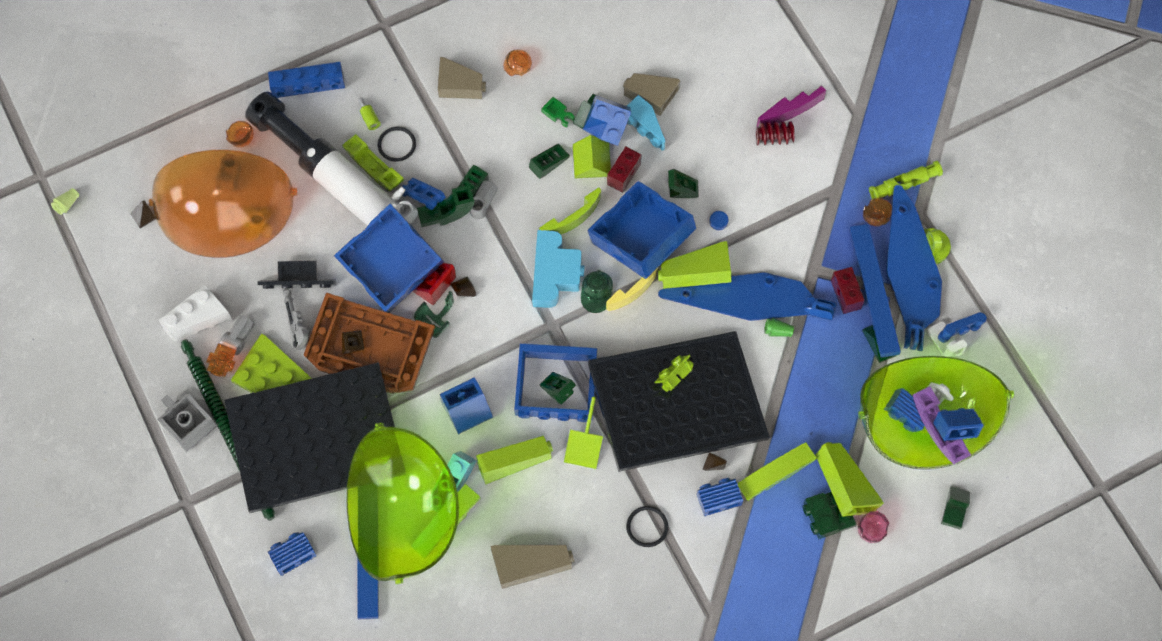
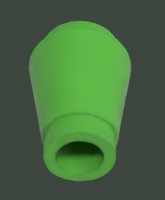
M775 318L767 319L764 327V333L770 337H792L794 326Z

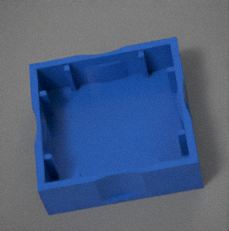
M637 181L619 199L617 204L605 212L587 231L592 244L644 279H647L697 228L692 214L678 205L663 199L656 191Z
M391 204L382 210L364 231L353 237L334 255L344 268L358 279L367 293L387 313H390L445 262Z

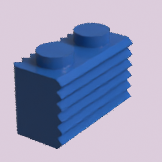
M904 388L897 389L884 409L892 419L902 422L906 430L910 432L921 431L925 425L919 415L913 395Z
M959 408L952 411L944 409L938 412L933 422L944 441L977 438L983 428L982 420H980L974 409Z
M724 478L718 481L719 484L711 486L708 483L699 487L700 489L697 490L696 495L704 517L742 505L743 498L736 479Z
M295 532L288 537L289 540L286 542H278L270 547L271 550L268 551V554L280 576L287 574L317 556L304 532Z

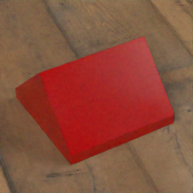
M448 263L441 264L412 292L434 306L455 280V267Z

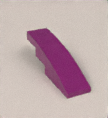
M821 85L809 96L803 91L791 101L786 97L782 98L758 117L757 128L760 122L764 124V127L767 122H770L772 126L774 122L779 124L806 112L824 100L826 89Z

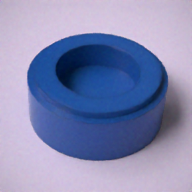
M715 211L711 214L709 223L714 230L720 231L727 227L729 219L725 212Z

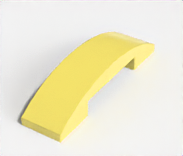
M659 267L647 279L642 277L627 293L619 289L606 301V309L608 311L616 310L639 298L654 281Z

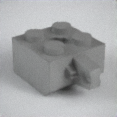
M189 394L176 402L168 395L161 399L167 409L157 420L186 452L216 427L213 419Z

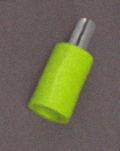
M359 98L358 102L361 106L359 112L369 130L379 128L381 123L373 107L367 105L364 98Z

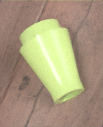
M71 188L69 191L54 198L51 206L58 214L62 215L68 212L80 195L75 189Z

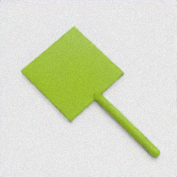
M595 396L591 399L585 432L570 429L564 463L597 469L603 436L589 433Z

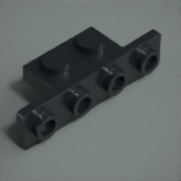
M278 261V280L257 281V285H263V289H273L274 285H282V288H293V285H301V288H312V285L320 284V288H331V284L336 283V279H317V261Z

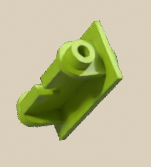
M679 355L673 359L672 365L659 373V378L655 383H662V388L666 392L672 391L680 382L676 375L678 374L683 379L692 371L694 365L691 361H687L690 355Z

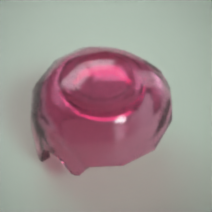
M870 511L859 520L858 533L862 540L870 544L879 543L887 536L890 524L883 513Z

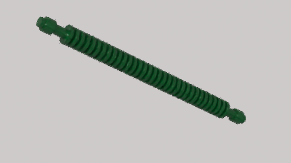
M185 339L181 342V349L189 359L186 364L239 470L226 407L201 357L195 355L192 343ZM273 508L261 511L264 518L268 521L275 518Z

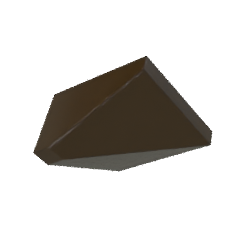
M144 200L130 213L140 229L156 219Z
M468 277L450 284L457 296H477L474 286Z
M361 331L342 332L343 354L364 350Z
M709 453L702 470H724L727 461Z

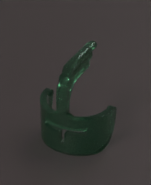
M452 291L448 292L447 298H445V306L438 315H435L430 310L425 301L414 314L415 321L418 320L432 324L426 317L428 316L441 327L439 328L435 325L432 336L434 338H437L450 325L449 321L444 322L442 318L454 304Z

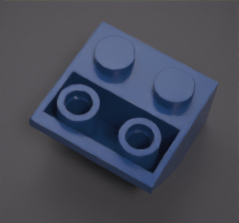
M475 377L439 394L441 403L458 435L493 418L486 398Z

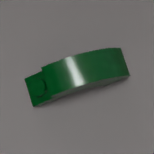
M470 185L452 189L451 195L442 202H438L437 206L432 210L426 206L418 207L417 211L421 228L440 223V226L462 218L470 212L474 206Z

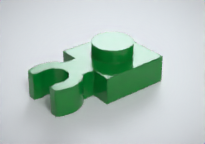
M554 97L541 108V112L554 122L558 119L561 120V124L566 128L568 127V122L565 119L569 118L574 121V115L571 112H566L567 107Z

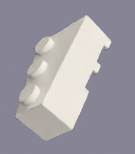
M204 285L159 319V322L176 342L195 335L203 329L213 328L216 324L224 321L229 322L232 318L226 308Z

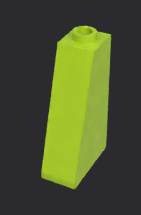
M727 241L664 261L661 264V270H658V279L663 281V289L731 282Z
M543 435L476 455L477 464L486 485L550 460L553 448L550 441H546Z
M827 442L821 446V449L815 455L842 516L871 514L884 504L881 497L841 443Z

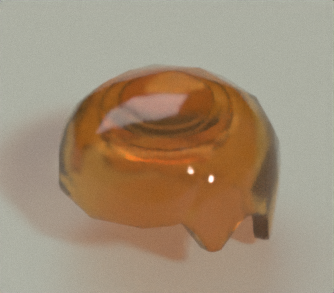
M512 50L505 57L503 63L504 71L509 76H523L530 71L532 60L526 51Z
M236 121L226 130L227 137L225 139L234 147L243 148L252 142L254 131L248 122Z
M881 198L871 199L868 206H864L863 219L869 225L880 227L887 224L891 219L892 205L887 200Z

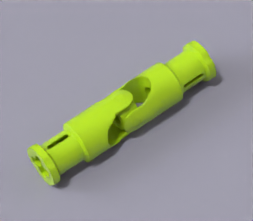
M933 161L928 166H920L907 173L885 180L883 184L878 186H870L869 193L872 200L877 202L882 197L892 196L896 185H901L904 190L929 181L932 177L942 176L943 170L938 161Z

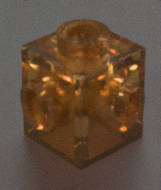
M218 343L214 353L210 352L206 363H209L207 371L218 377H225L228 371L232 372L236 361H233L236 350Z

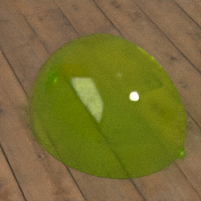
M946 356L911 357L889 363L876 370L867 378L861 389L858 418L862 420L863 428L871 444L887 460L911 469H939L955 464L949 461L941 452L926 427L924 426L921 431L910 432L903 427L904 424L902 422L892 419L884 409L897 389L904 388L911 395H914L927 388L931 382L938 385L944 384L950 389L949 393L954 399L952 401L944 399L938 406L940 411L944 409L952 411L959 408L974 409L980 420H982L983 428L977 438L962 439L971 456L955 463L958 464L981 452L997 437L1007 420L1010 400L1015 397L1014 391L1009 390L995 373L971 361Z
M383 423L375 424V428L367 433L359 443L352 459L347 483V519L355 553L365 571L376 580L395 581V584L398 585L403 584L404 579L420 575L429 570L446 554L452 544L458 525L459 500L452 473L441 454L433 445L412 431L397 427H385Z

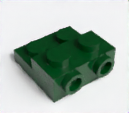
M832 492L806 498L803 503L804 505H802L805 516H809L811 520V531L814 535H817L818 540L856 527L857 525L853 515H841Z

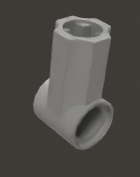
M483 181L475 197H473L474 206L470 211L473 218L482 219L486 216L487 208L498 191V187L493 182ZM476 206H481V207H482L481 209H478V210H477V209H474Z
M240 315L231 330L224 333L219 346L235 355H239L244 348L245 339L255 323L248 317Z

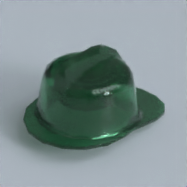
M597 270L589 273L584 278L581 303L588 312L600 313L606 310V301L611 298L613 281L608 274Z

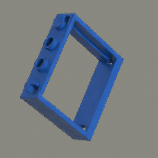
M520 343L514 407L515 416L522 419L538 417L541 420L557 418L560 421L576 419L579 422H587L591 399L595 394L591 373L587 410L522 406L525 359L537 358L588 362L589 360L597 359V348Z

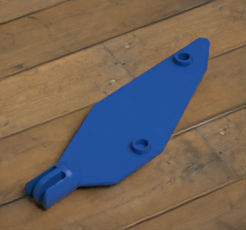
M896 185L893 190L887 274L906 326L904 349L916 350L917 348V351H923L925 329L940 316L942 279L917 209L903 187Z
M765 272L731 276V282L666 288L658 292V296L662 299L748 321L810 315L832 321L837 305L836 302L813 297L801 281Z

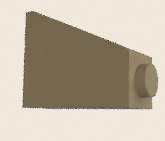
M440 57L438 76L439 98L482 99L483 92H486V81H483L482 74L445 57Z
M633 73L623 84L624 96L633 100L640 95L653 107L654 113L661 116L679 91L680 80L677 78Z

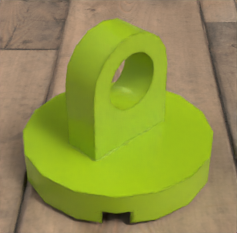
M934 228L924 229L935 262L939 264L950 253V240L941 230Z

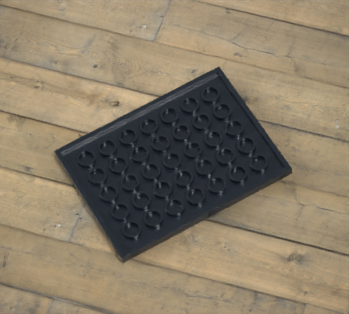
M736 331L588 361L618 472L766 441L770 438ZM679 355H690L687 361L689 360L693 363L692 371L683 379L677 374L676 376L680 382L672 391L666 392L662 388V383H655L659 378V373L672 365L673 359Z
M379 362L224 400L249 513L406 474Z

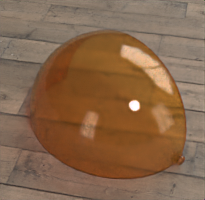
M206 150L181 156L166 164L157 173L153 181L152 199H149V205L153 206L155 218L160 229L174 245L198 256L226 258L254 251L275 238L289 220L293 208V197L298 195L297 188L292 187L287 174L278 165L263 157L235 150Z

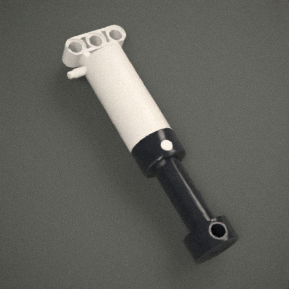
M266 91L259 94L249 104L245 112L247 121L261 132L270 130L299 156V166L366 226L389 204L393 205L410 224L416 219L418 211L415 206L408 201L397 203L405 192L403 187H400L390 197L325 139L318 138L314 140L284 114V103L271 92ZM410 208V212L404 215L405 209Z

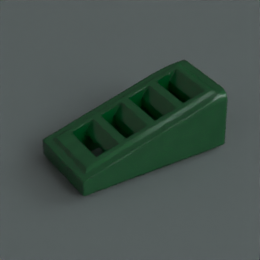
M558 143L531 158L529 169L541 179L566 161L570 155Z
M473 164L458 187L470 185L473 197H475L483 181L489 180L488 173Z

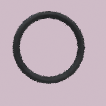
M391 127L380 135L377 144L378 151L389 161H403L414 153L416 139L411 131L406 128ZM391 131H403L411 137L412 148L405 156L392 158L383 152L381 147L382 139Z
M643 506L630 514L627 519L626 530L628 536L635 544L642 547H653L660 544L667 536L668 521L659 509ZM640 511H654L663 519L664 532L657 541L643 543L633 536L630 529L631 520Z

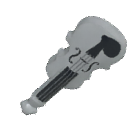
M284 289V303L289 318L288 323L292 334V345L294 349L301 350L307 343V334L310 333V327L302 325L301 312L294 310L292 293L289 289Z

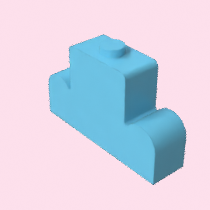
M537 230L532 297L533 307L552 308L556 306L559 301V291L578 292L580 290V277H584L585 265H581V250L562 249V236L556 231Z

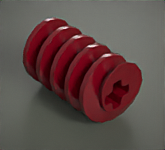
M789 121L787 126L785 122H781L780 127L778 122H774L773 126H771L770 122H767L765 127L760 122L758 128L756 126L757 146H759L761 140L764 146L768 140H770L771 145H774L775 140L778 141L779 145H781L782 140H785L786 145H788L790 139H792L794 144L795 129L792 121Z

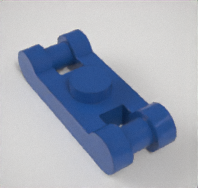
M411 178L407 185L401 186L405 189L403 197L408 196L419 201L430 210L435 208L438 202H442L446 198L441 190L415 178Z
M979 312L947 324L938 334V340L946 343L952 336L957 334L962 336L970 330L977 331L986 322L987 317L984 313Z

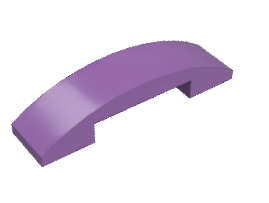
M931 386L915 393L913 397L919 415L941 452L953 464L971 456L962 439L944 441L933 422L938 412H940L938 407L940 402Z

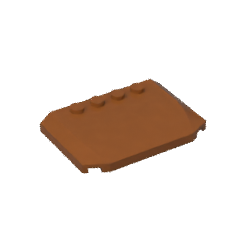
M326 293L304 356L320 372L327 374L379 362L386 392L394 394L413 391L430 345L435 325L418 320L413 321ZM361 331L364 350L343 354L342 332Z

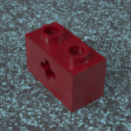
M625 146L607 174V185L623 193L641 165L642 154Z
M849 267L834 271L831 283L842 313L846 314L861 310L865 300L853 268Z

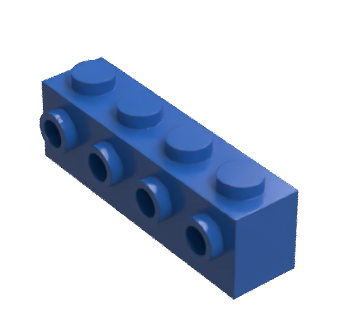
M341 62L268 72L271 93L277 98L345 88Z

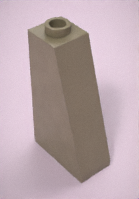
M566 545L490 546L502 589L572 569V563L575 562L572 551H568Z

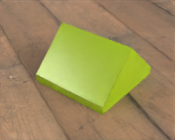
M589 135L573 144L575 179L607 177L611 170L609 142Z

